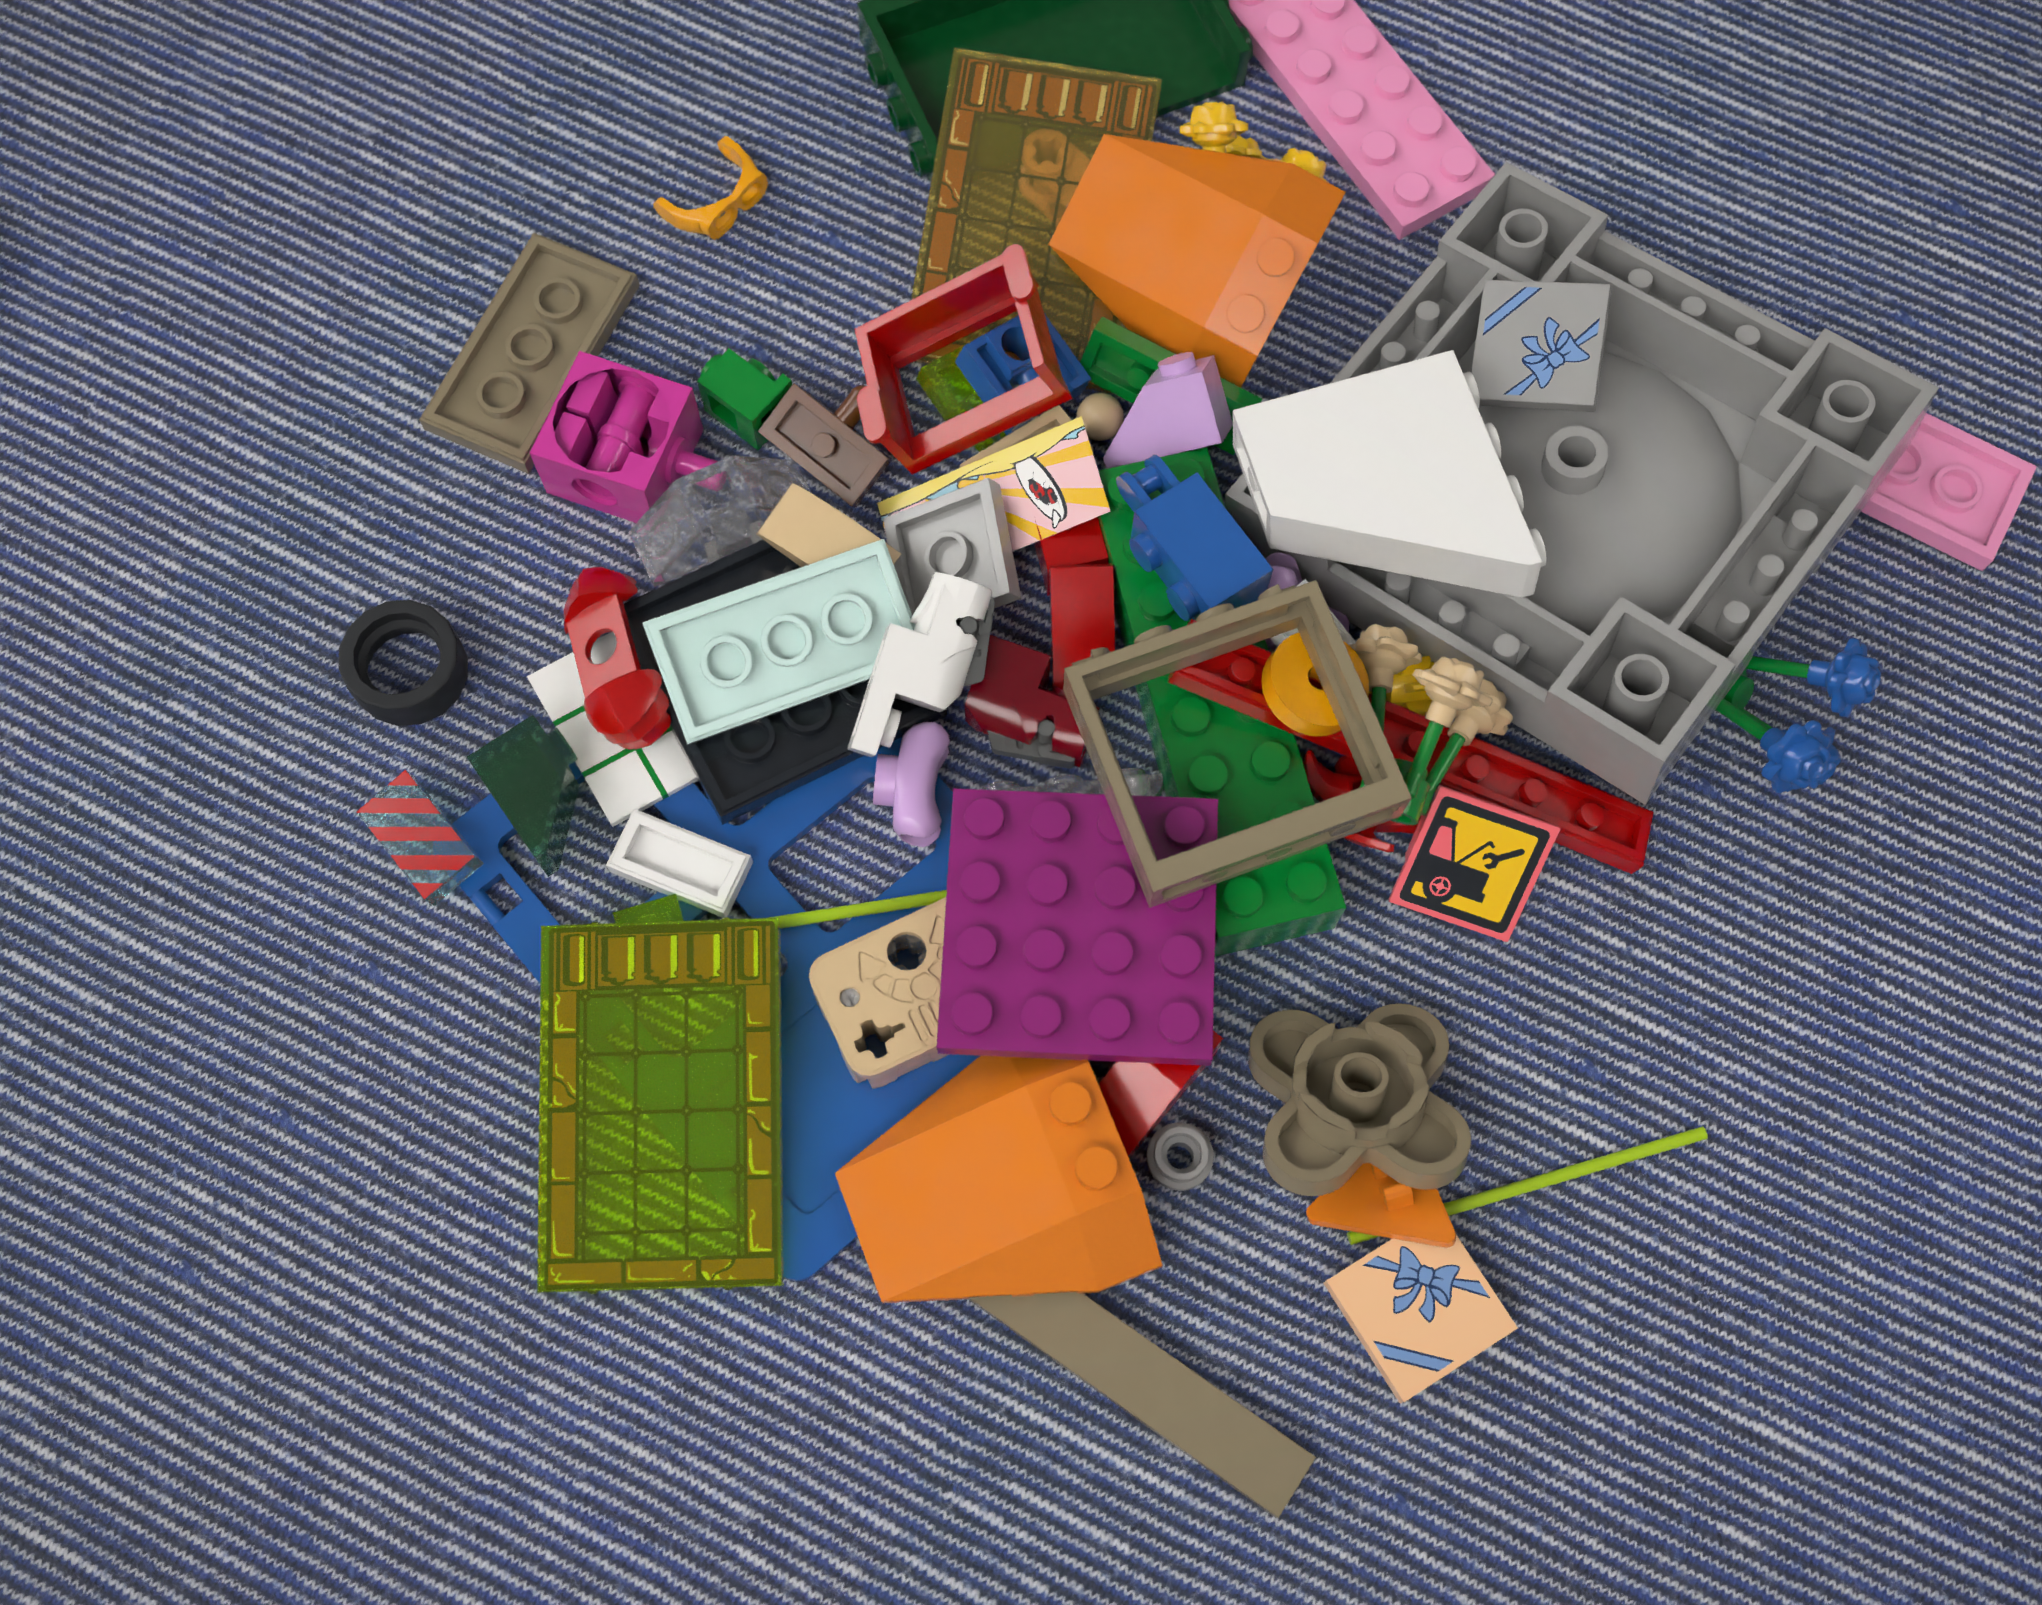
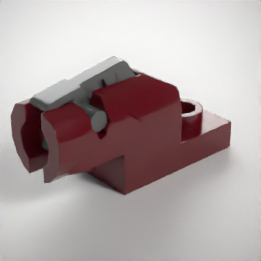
M990 635L985 675L981 682L972 684L965 701V721L976 731L988 735L991 750L996 755L1036 761L1040 764L1068 769L1074 766L1080 768L1085 759L1087 749L1065 693L1055 685L1052 691L1046 689L1049 681L1051 656Z

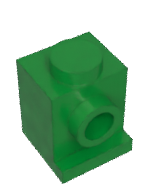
M730 348L723 355L717 354L706 363L700 378L697 380L704 410L756 450H759L768 441L758 430L792 386V380L783 373L775 380L773 374L761 362L753 358L746 361Z

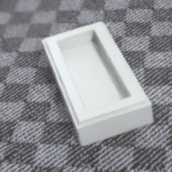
M633 809L606 866L611 873L727 919L753 864L751 855Z

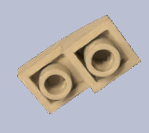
M794 483L788 487L756 533V535L800 567L882 540L844 513ZM886 543L892 562L895 564L901 553Z

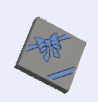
M1485 280L1471 372L1479 391V406L1595 412L1612 295L1611 284Z

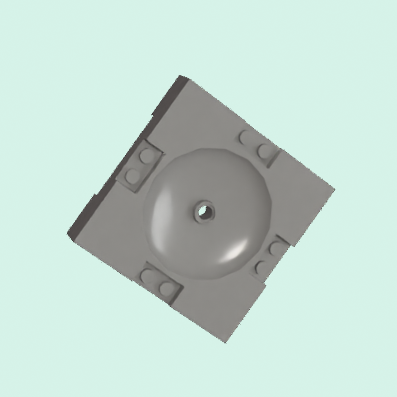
M1505 162L1439 240L1437 257L1330 383L1454 350L1462 372H1472L1485 280L1611 284L1612 295L1595 412L1479 406L1478 408L1484 424L1491 422L1497 430L1501 444L1500 462L1506 476L1514 475L1519 482L1524 501L1522 514L1528 529L1536 528L1545 545L1547 561L1546 565L1540 568L1534 594L1521 598L1271 549L1243 473L1226 492L1225 508L1264 558L1275 552L1286 553L1295 558L1302 580L1306 579L1308 582L1316 580L1327 606L1346 615L1349 622L1364 631L1373 624L1383 627H1397L1403 630L1407 636L1408 643L1418 646V652L1424 656H1429L1434 662H1437L1443 656L1449 659L1457 658L1459 661L1472 664L1475 671H1484L1483 679L1492 682L1498 691L1504 692L1507 698L1505 709L1513 715L1512 723L1646 805L1746 669L1756 649L1811 574L1817 572L1908 448L1939 387L1826 328L1814 341L1605 231L1608 214Z

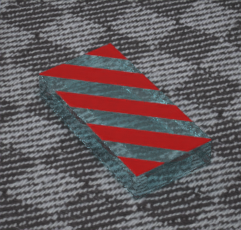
M406 770L356 811L421 896L433 906H436L484 864L419 781Z

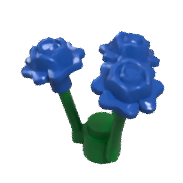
M1850 638L1844 650L1839 652L1831 662L1813 660L1811 664L1752 656L1746 669L1715 711L1724 715L1760 740V747L1767 752L1769 762L1763 767L1761 774L1765 779L1771 781L1772 790L1779 794L1784 791L1789 792L1793 789H1805L1807 787L1815 790L1833 775L1837 765L1841 762L1838 750L1832 745L1836 730L1829 726L1823 731L1818 721L1810 720L1804 726L1793 724L1788 730L1783 729L1781 731L1751 714L1744 707L1752 696L1754 681L1747 677L1746 670L1807 678L1809 685L1826 687V691L1831 698L1832 712L1839 713L1841 717H1848L1854 705L1870 703L1875 698V690L1881 681V672L1878 668L1880 663L1877 659L1867 656V645L1860 643L1856 638Z

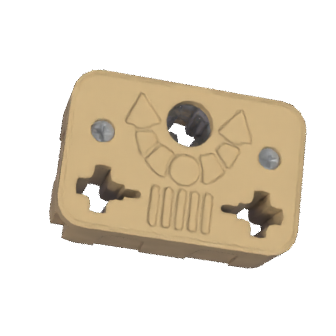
M946 897L821 955L810 967L809 979L815 999L825 1020L828 1021L842 1057L856 1083L868 1079L872 1089L879 1088L931 1061L935 1062L950 1055L938 1054L936 1048ZM904 949H908L912 954L922 953L918 957L919 966L912 970H907L903 964L893 966L898 962L897 953ZM876 1034L881 1042H886L887 1054L877 1059L870 1050L865 1051V1038Z

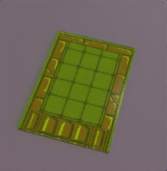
M724 917L721 920L610 924L592 922L581 925L541 926L537 1292L587 1291L590 1294H596L599 1291L721 1287L724 1290H732L734 1287L783 1286L780 919H731Z

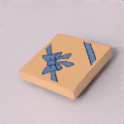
M1457 1235L1455 1244L1449 1248L1392 1238L1323 1282L1399 1403L1406 1402L1518 1329Z

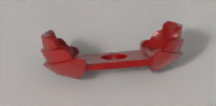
M603 567L584 568L573 582L564 607V630L566 634L569 633L585 697L583 706L586 716L596 731L602 733L613 744H618L628 750L651 746L670 727L671 718L666 712L669 707L668 697L660 688L662 684L660 673L654 669L641 670L624 608L623 602L638 592L635 586L636 580L627 574ZM613 632L617 641L613 655L602 664H594L591 659V650L594 642L602 634Z

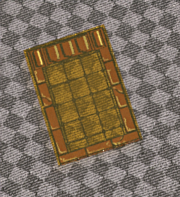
M954 48L911 300L1002 255L1008 246L1018 244L1025 250L1032 275L1038 282L1039 287L1037 290L1044 313L1079 362L1082 359L1091 334L1102 316L1121 326L1118 318L1048 244L1104 134L1152 141L1162 79ZM1016 311L914 362L942 366L945 369H959L955 360L964 345L1018 316V312ZM1003 349L1009 357L1020 360L1012 351ZM1089 382L1085 387L1087 390L1110 393V391L1092 382Z

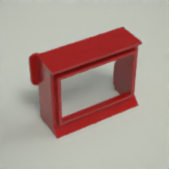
M1018 244L1010 245L1003 251L1002 255L854 329L867 386L863 387L857 395V404L864 435L873 444L881 443L912 475L1073 399L1061 374L1037 290L1039 285L1032 275L1026 252L1022 246ZM1017 311L1032 366L1039 377L915 436L899 369Z

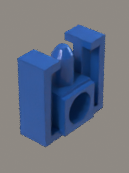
M1045 314L1062 377L1072 398H1075L1082 393L1090 382L1091 377ZM1019 315L964 345L955 360L956 365L983 403L1012 390L1016 384L1020 386L1039 377L1032 366ZM1003 349L1012 351L1020 360L1009 357ZM1031 419L1004 431L1005 434L1009 435L1027 424Z

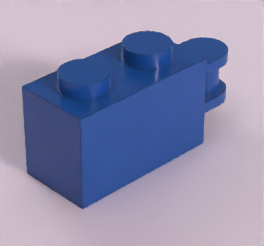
M1152 455L1145 460V468L1134 475L1125 472L1116 478V484L1121 496L1134 512L1131 538L1129 540L1130 549L1139 565L1147 572L1154 570L1167 586L1168 600L1175 612L1184 621H1189L1190 619L1196 621L1197 617L1204 611L1221 604H1233L1235 609L1258 601L1259 595L1268 589L1273 568L1198 472L1180 482L1159 456ZM1158 490L1161 495L1151 500L1148 495Z

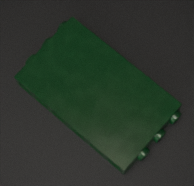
M862 0L857 2L860 40L867 53L865 55V63L871 82L875 89L884 87L889 98L886 100V105L892 125L897 133L905 131L910 141L908 152L913 168L919 178L927 176L935 194L958 62L962 55L1155 84L1157 91L1152 119L1244 86L1248 62L1253 57V46L1249 33L1244 26H1237L1229 11L1228 0ZM985 115L988 119L1014 123L1023 122L1022 120ZM976 121V127H975V133H974V139H973L972 150L970 151V152H971V156H970L969 166H970L971 164H973V158H974V152H975V146H976V140H977V134H978V128H979V123H978L977 121ZM987 121L982 124L976 159L978 168L1000 172L1017 168L1023 136L1022 128L1020 126ZM1030 122L1031 125L1040 127H1047L1060 130H1066L1068 128ZM1030 128L1026 131L1025 140L1031 134L1043 130ZM1074 129L1075 132L1103 136L1104 134H1107L1081 129ZM1074 135L1070 138V143L1076 147L1098 138ZM969 171L967 174L966 186L969 185L971 173ZM978 171L974 174L973 183L998 174Z

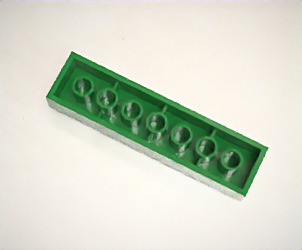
M1207 447L1160 457L1180 482L1198 472L1225 507ZM1145 461L1098 470L1111 511L1098 516L1109 558L1108 564L1112 563L1114 612L1124 647L1135 644L1134 640L1140 634L1152 628L1169 625L1172 630L1186 626L1190 622V620L1184 621L1175 612L1167 597V586L1154 570L1152 572L1145 571L1139 565L1130 549L1129 540L1131 538L1134 512L1121 496L1116 484V478L1125 472L1134 475L1145 468ZM1156 490L1148 496L1153 500L1161 495V493ZM1266 640L1253 644L1269 651ZM1170 673L1135 685L1166 797L1218 799L1217 839L1315 804L1294 734L1168 683ZM1327 843L1216 884L1215 957L1323 932L1336 927L1346 909V905Z

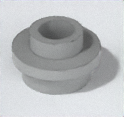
M1171 1123L1160 1128L1151 1138L1147 1148L1146 1161L1151 1175L1159 1184L1171 1190L1185 1191L1197 1187L1207 1178L1213 1166L1214 1152L1210 1140L1199 1128L1188 1123ZM1176 1146L1184 1147L1191 1154V1165L1185 1169L1174 1168L1168 1162L1167 1152Z

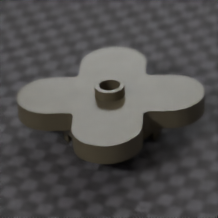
M1409 1004L1382 1006L1371 1012L1358 1027L1340 1029L1335 1028V1023L1328 1024L1318 1016L1300 1010H1282L1263 1018L1255 1026L1251 1034L1248 1065L1256 1082L1285 1103L1268 1123L1264 1137L1263 1161L1273 1180L1286 1190L1299 1195L1322 1196L1342 1187L1362 1164L1371 1163L1399 1183L1416 1189H1436L1453 1182L1465 1167L1471 1146V1133L1464 1117L1450 1104L1429 1091L1441 1076L1449 1051V1038L1442 1023L1430 1012Z

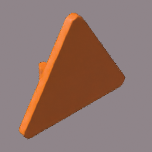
M1371 1163L1362 1164L1342 1187L1332 1193L1318 1196L1306 1210L1307 1219L1312 1225L1449 1248L1456 1242L1455 1230L1437 1188L1416 1189L1403 1185Z

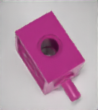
M582 351L578 352L530 451V456L546 493L658 530L682 476L710 485H716L720 482L723 475V465L721 462L693 453L704 429L692 387Z

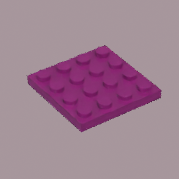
M953 788L936 1045L938 1054L1069 1060L1088 1059L1092 1061L1211 1066L1213 1051L1216 884L1149 908L1105 794ZM1132 795L1158 861L1217 840L1218 799Z

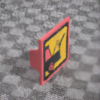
M1439 785L1425 816L1422 815L1407 848L1405 863L1388 900L1405 908L1508 942L1561 828Z

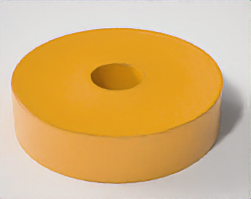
M1298 632L1287 637L1270 655L1263 668L1262 690L1269 708L1283 724L1305 735L1327 736L1341 731L1323 687L1322 690L1317 689L1309 682L1308 677H1313L1319 682L1320 680L1300 633ZM1344 642L1368 697L1369 679L1366 668L1354 649Z

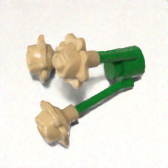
M1373 624L1366 631L1361 632L1360 638L1355 644H1349V646L1358 654L1366 668L1369 679V692H1372L1371 706L1384 733L1386 693L1392 691L1393 675L1404 671L1410 665L1421 663L1422 655L1418 652V646L1408 643L1407 636L1402 629ZM1443 656L1434 663L1431 669H1415L1413 676L1420 684L1425 686L1427 695L1432 699L1425 717L1430 722L1413 762L1395 758L1412 799L1402 815L1391 821L1406 825L1418 824L1420 815L1425 816L1427 814L1433 794L1462 746L1470 745L1477 733L1487 735L1493 733L1504 736L1507 732V725L1513 720V715L1505 709L1507 698L1504 692L1498 691L1492 682L1483 679L1484 671H1475L1472 664L1459 661L1457 658L1449 659ZM1444 726L1448 727L1447 734L1450 739L1428 774L1426 768ZM1363 779L1359 788L1365 786Z

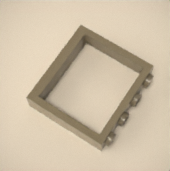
M1316 580L1297 587L1293 585L1282 590L1279 584L1261 593L1258 601L1235 609L1233 604L1230 603L1212 607L1200 614L1195 623L1172 630L1169 625L1152 628L1140 634L1134 640L1135 644L1110 652L1105 647L1093 649L1089 658L1074 662L1072 666L1064 668L1063 691L1149 908L1398 818L1412 799ZM1297 628L1365 786L1158 861L1094 700Z

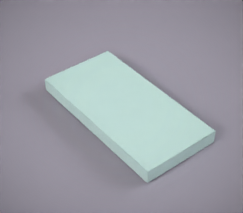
M882 539L643 622V627L688 745L869 680L885 629L888 625L892 623L914 631L916 624L909 622L912 618V613L885 540Z

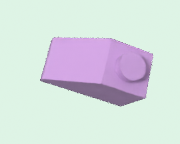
M1186 352L1170 356L1158 363L1159 369L1155 370L1141 389L1103 457L1106 469L1145 461L1152 455L1163 457L1223 442L1233 423L1214 355L1195 360L1192 352Z

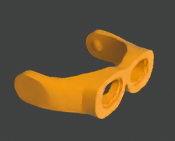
M727 136L721 138L717 145L726 158L742 169L740 179L730 196L716 203L690 210L678 208L665 198L659 197L653 203V207L665 221L674 227L691 233L705 234L714 240L719 239L733 226L738 215V208L744 211L748 210L764 196L768 186L766 175L757 169L745 150Z

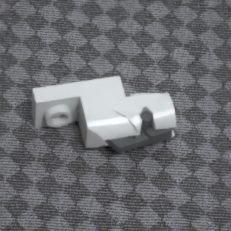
M935 572L932 575L927 592L909 621L916 624L914 631L892 623L888 625L881 641L847 748L848 750L873 757L876 756L879 745L891 747L902 711L891 708L894 698L941 712L960 696L964 686L976 684L983 680L995 604L994 598L991 597L993 591L990 588L960 577Z

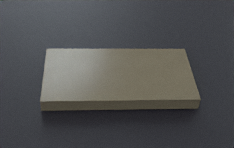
M533 232L419 418L423 429L529 474L534 466L530 451L578 352L582 351L599 356L640 286L637 274Z

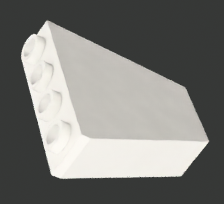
M1454 350L1233 410V447L1271 549L1521 598L1534 594L1540 568L1545 566L1547 561L1545 545L1539 531L1536 528L1529 530L1523 517L1524 501L1519 482L1514 475L1506 476L1501 465V444L1497 430L1491 422L1484 424L1478 410L1480 397L1475 378L1471 372H1462Z

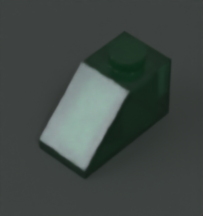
M532 715L467 756V759L549 877L559 870L579 789V784L569 765L578 760V758L557 727L546 734L537 719Z

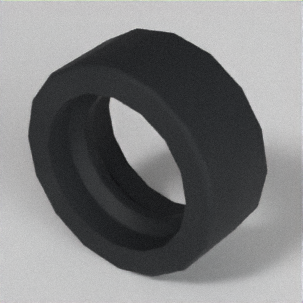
M413 600L386 601L363 612L348 627L339 646V671L349 692L359 705L375 719L396 726L418 725L443 715L459 699L468 679V656L449 620L432 606ZM422 633L434 640L440 651V661L435 673L422 686L407 693L386 694L372 684L368 675V666L374 653L386 641L401 634Z

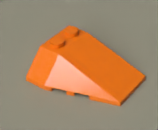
M1104 134L1048 245L1128 330L1176 355L1192 352L1195 360L1214 355L1220 377L1242 387L1346 192L1293 163Z
M979 1056L835 1172L882 1303L969 1299V1297L1012 1295V1297L1034 1296V1294L1064 1292L1098 1293L1163 1266L1141 1187L1088 1059L1069 1060Z

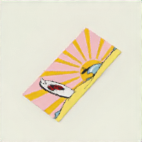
M1082 416L877 503L884 527L883 518L980 480L990 478L1000 484L1012 551L1040 541L1038 529L1042 539H1045L1111 512Z

